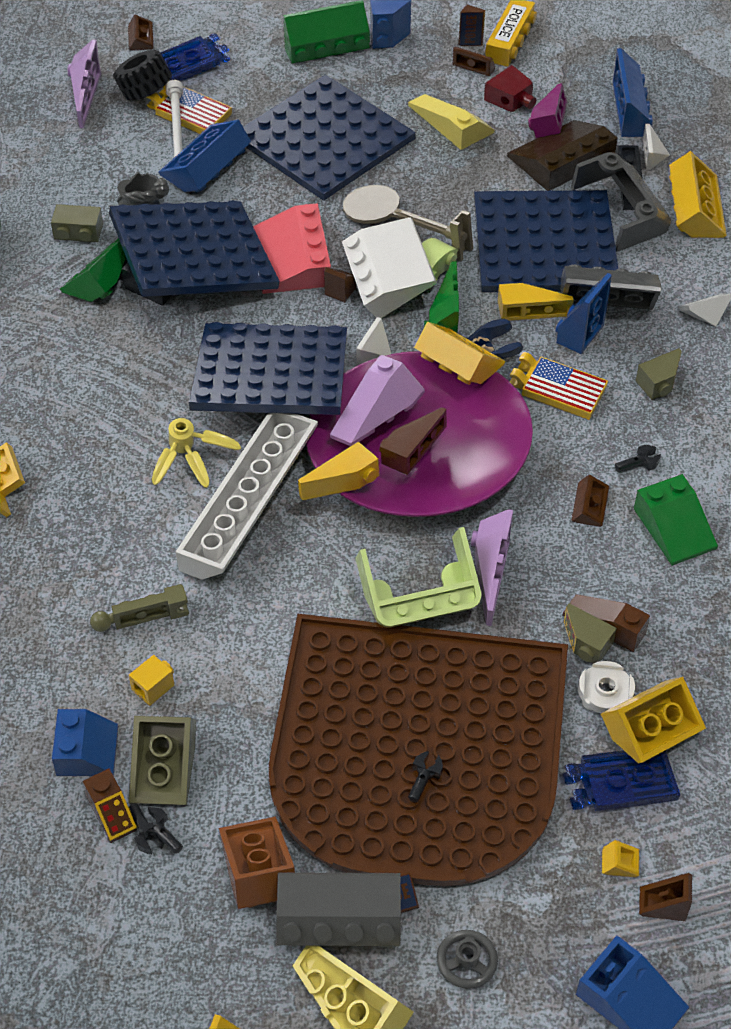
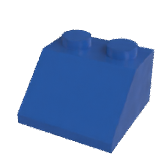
M370 0V37L372 49L393 48L411 34V0Z
M58 709L52 762L56 776H94L107 769H110L114 776L118 723L87 709Z

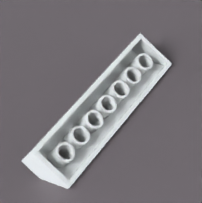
M268 413L176 550L180 572L203 580L225 571L316 429L318 421L298 414Z

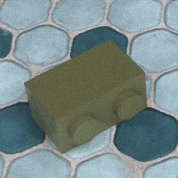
M56 204L51 220L53 238L57 240L99 242L103 227L101 207Z

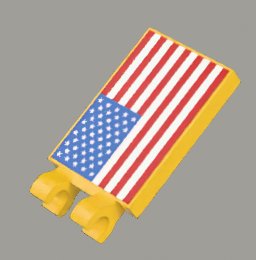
M165 85L159 94L155 92L146 97L151 100L147 107L155 109L157 116L172 122L171 99L166 94ZM183 87V95L179 99L181 126L201 134L211 124L222 123L232 114V107Z
M527 352L521 354L519 358L521 363L518 369L513 368L510 377H512L510 383L515 388L522 389V396L582 418L591 419L607 388L608 380L544 357H540L536 361Z

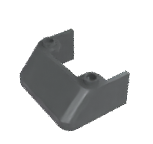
M609 152L576 164L571 185L572 190L611 176L635 209L634 214L638 220L620 227L615 244L616 252L662 235L669 230L671 225L670 216L636 169L619 155Z

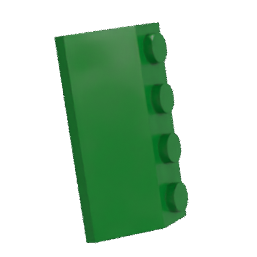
M363 0L283 15L284 45L291 64L370 48V30Z

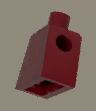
M513 65L485 83L484 100L509 112H514L521 106L532 109L537 102V99L532 96L533 82Z

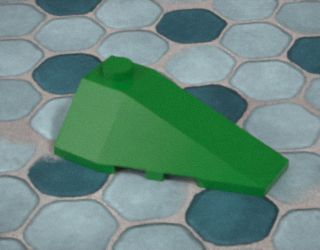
M119 238L104 249L99 256L90 261L81 272L76 273L60 288L61 292L90 302L98 297L103 300L113 292L111 287L118 281L126 259Z
M452 261L429 310V321H424V327L427 322L452 329L458 333L459 291L457 261Z

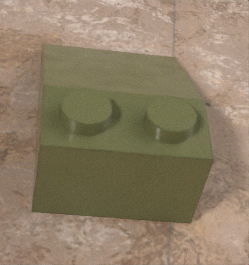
M134 716L129 803L187 805L195 753L197 720L191 717Z

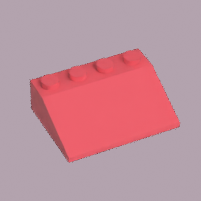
M318 203L291 207L253 226L280 281L278 289L262 290V294L325 287L324 270L326 267L331 268Z

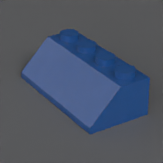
M617 48L612 84L621 137H643L645 124H650L652 127V115H649L650 102L646 101L647 87H644L645 75L641 74L640 65L622 48Z
M239 119L211 124L158 173L184 192H200L206 188L207 182L220 175L219 171L233 163L232 159L245 152V147L251 143V140Z

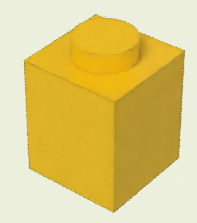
M153 654L129 674L131 690L151 706L175 686L173 679L174 670L167 661H161Z

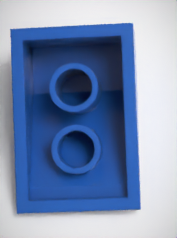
M607 273L576 305L570 307L566 318L558 322L555 330L558 333L557 344L582 354L599 333L605 323L611 274Z

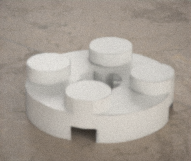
M599 661L592 664L591 668L585 669L581 673L578 685L579 696L582 699L584 708L603 713L632 698L635 691V682L631 674L629 677L623 671L624 667L610 661ZM607 683L609 688L613 690L609 692L603 691L599 686L603 687V684Z

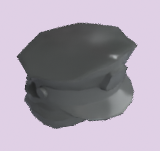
M137 172L130 179L123 180L117 185L120 194L117 202L118 205L160 204L159 199L164 198L169 193V185L164 178H158L156 175L149 173L140 174V172Z

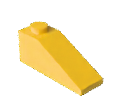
M524 283L499 284L498 306L501 319L512 321L566 317L570 307L573 305V296Z
M357 442L298 480L299 496L302 500L360 489L366 484L373 482L379 476L378 458L361 443Z

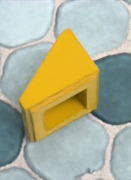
M617 840L607 844L602 849V873L613 876L638 877L639 849Z

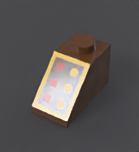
M110 769L83 780L86 797L110 843L137 831L123 793Z

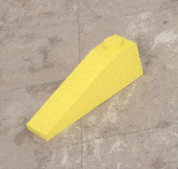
M424 94L408 102L410 108L460 150L494 133V129L481 118Z
M305 946L293 964V968L309 993L314 996L321 1007V1012L330 1021L334 1029H404L414 1013L320 946Z

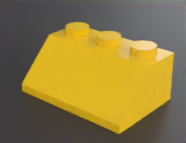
M430 322L426 323L414 346L415 349L422 352L420 355L422 358L432 363L434 360L439 362L440 369L450 374L454 371L459 374L457 379L468 385L471 382L482 384L506 362L452 329Z
M684 677L663 681L601 713L611 739L637 763H642L706 729Z

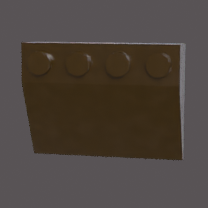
M573 120L562 125L561 133L536 138L508 152L507 157L546 191H550L573 179L576 164L605 153L616 154L618 137L605 126Z

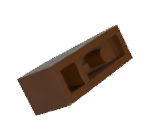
M443 407L395 429L388 438L383 439L379 447L381 464L408 475L447 427L446 409Z
M578 594L570 602V604L616 627L614 643L632 652L636 650L647 633L650 615L627 603Z

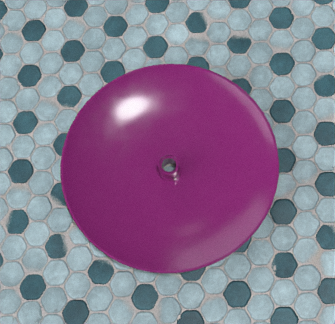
M420 351L385 355L402 362L423 386L425 393L410 410L406 412L402 410L394 416V420L389 423L385 421L375 428L374 433L359 442L378 458L379 476L373 482L366 484L360 489L338 494L359 506L384 514L426 517L464 510L489 499L501 491L514 479L525 464L530 452L533 435L529 409L521 394L506 378L495 372L482 384L471 382L468 385L457 379L459 374L454 371L450 374L440 369L439 362L434 360L432 363L420 356L422 352ZM378 358L366 361L344 373L341 415L368 369ZM442 407L446 409L447 427L408 475L381 464L379 447L383 439L388 438L395 429ZM309 415V419L318 421L316 429L307 441L308 454L315 469L351 447L330 438V433L341 415Z

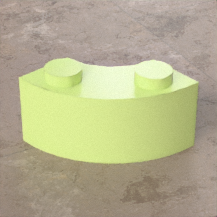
M430 238L425 240L422 245L437 281L440 274L448 271L451 262L456 261L458 249L436 238Z

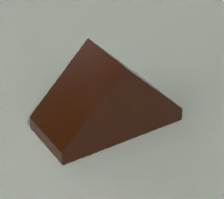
M325 268V295L345 303L357 288L354 275L339 269Z
M685 873L640 886L639 915L686 922L692 905V874Z

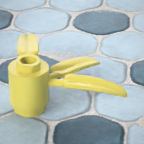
M185 418L175 419L168 428L169 445L171 448H165L160 455L153 472L152 483L154 485L160 483L177 453L187 452L188 454L185 455V458L194 475L203 487L207 488L209 486L208 473L199 453L191 451L194 445V437L201 438L202 442L233 450H240L241 446L234 439L214 431L205 430L203 434L194 432V426L189 420Z

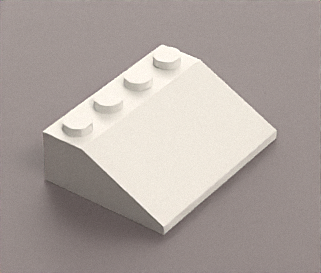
M411 217L360 229L342 241L363 304L376 318L384 317L437 283Z

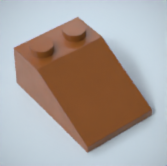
M276 816L219 828L222 848L238 909L251 908L260 904L277 901L278 873H295V867Z

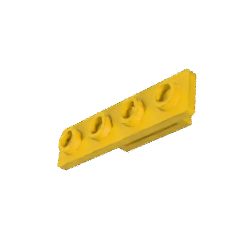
M6 442L0 446V513L7 518L11 515L5 497L25 484L14 450Z

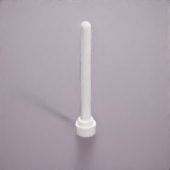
M171 80L166 84V94L171 99L175 157L182 151L179 99L183 95V84L178 80Z

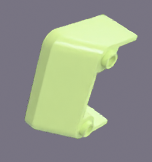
M464 527L459 528L452 536L458 562L450 563L444 567L441 573L443 587L393 598L391 588L385 581L373 580L366 549L359 551L355 559L364 596L378 624L391 628L470 610L478 605L481 600V590Z

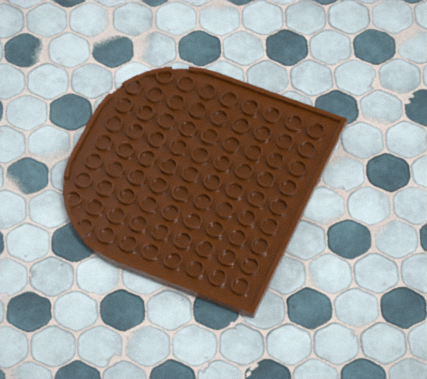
M297 613L269 759L270 792L276 813L282 825L297 844L311 856L345 873H400V875L410 873L414 884L458 886L488 879L510 868L526 856L536 845L550 821L554 808L558 779L568 644L404 625L386 628L377 622ZM429 751L425 769L433 766L439 755L443 764V773L440 779L433 777L428 780L419 801L414 803L408 799V795L418 776V771L413 770V762L416 756Z

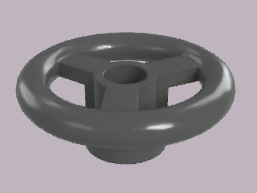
M459 930L451 933L441 942L437 951V965L442 976L451 984L460 988H476L484 985L493 977L498 965V955L494 944L482 933L474 930ZM461 940L456 946L455 958L446 961L448 948L454 942ZM477 942L483 945L488 953V967L479 961L481 949ZM470 954L472 958L466 959L463 955ZM459 967L472 968L480 976L464 979L453 974L451 970Z

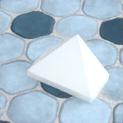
M645 124L643 148L646 169L650 170L669 157L670 154L651 125Z
M731 293L718 294L679 306V310L716 327L731 300Z
M377 317L356 348V365L378 358L380 355L391 354L382 318Z

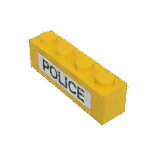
M526 0L509 1L486 43L485 56L491 57L495 64L508 67L512 59H516L518 48L523 45L524 36L529 34L531 23H535L537 12L534 11L535 2Z

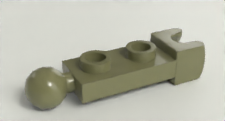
M182 584L166 587L163 593L151 594L144 598L111 606L112 613L110 614L104 611H97L91 616L90 625L95 631L104 632L114 623L118 630L170 616L171 620L189 615L188 599Z

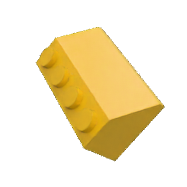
M689 151L669 165V178L673 189L671 193L675 204L673 208L677 218L676 226L681 232H685L691 238H724L727 234L717 175L693 152Z

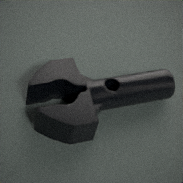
M651 445L639 446L637 450L638 455L615 463V470L621 472L639 465L645 466L648 471L656 469L660 462L661 454L648 457L655 454L656 447Z
M429 751L416 756L413 762V770L418 771V776L408 795V799L411 802L417 803L430 778L440 779L443 773V764L439 755L435 760V764L428 769H425V764L429 757Z
M133 803L128 807L138 829L139 814L148 822L137 803ZM141 833L134 837L135 844L140 851L152 854L147 837L145 838ZM150 834L149 836L156 839L162 849L164 842L157 835Z
M148 807V812L156 819V824L146 822L139 814V831L145 838L150 834L157 835L174 854L179 853L183 849V845L164 826L165 822L168 821V815L163 809Z

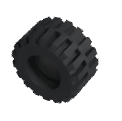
M147 50L138 53L124 61L113 73V77L125 99L130 101L143 99L163 88L172 77V73L159 50Z

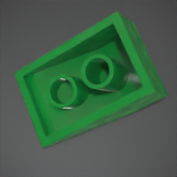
M683 474L637 490L634 510L672 566L718 548L697 494Z

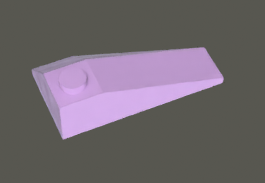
M91 40L76 53L72 63L68 65V76L72 80L79 128H84L101 77L96 40Z
M380 355L368 369L330 433V438L349 446L360 442L374 433L375 428L385 421L387 423L394 420V416L402 410L405 412L410 410L425 393V389L402 362Z
M505 510L480 521L478 531L473 530L471 546L475 547L474 558L487 626H492L510 543L513 510Z

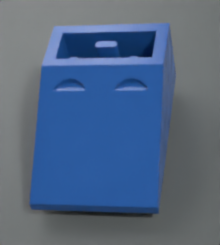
M617 935L580 978L576 996L619 1029H673L689 1009L685 1001L639 951Z

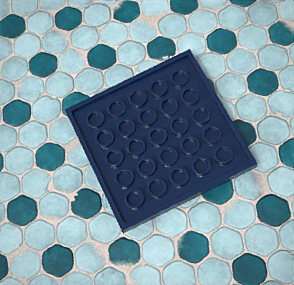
M326 74L243 126L251 140V143L246 146L247 149L323 201L416 138L415 131Z
M607 190L474 191L481 293L498 292L499 284L524 283L560 292L561 275L564 266L573 264L580 265L582 268L603 267L605 270L614 271L619 269Z
M241 201L110 206L109 208L110 218L142 297L279 288L280 281Z
M220 322L205 323L189 400V410L341 415L347 327L337 325L324 327L316 325L293 326L291 324L269 325L266 323L258 325L244 323L222 324Z

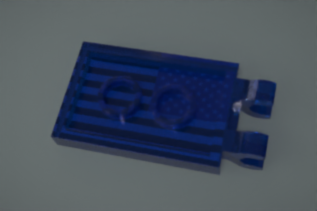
M213 33L207 38L203 39L201 36H198L160 53L172 73L169 81H183L220 65V61L228 62L231 58L225 52H228L229 48L225 44L220 45L216 42L220 40V37Z
M624 750L582 755L580 764L571 763L565 765L566 772L562 774L566 785L575 784L582 780L584 789L580 788L572 791L573 797L570 798V803L573 810L583 809L591 804L594 805L596 812L678 801L681 795L666 750L642 763H637Z

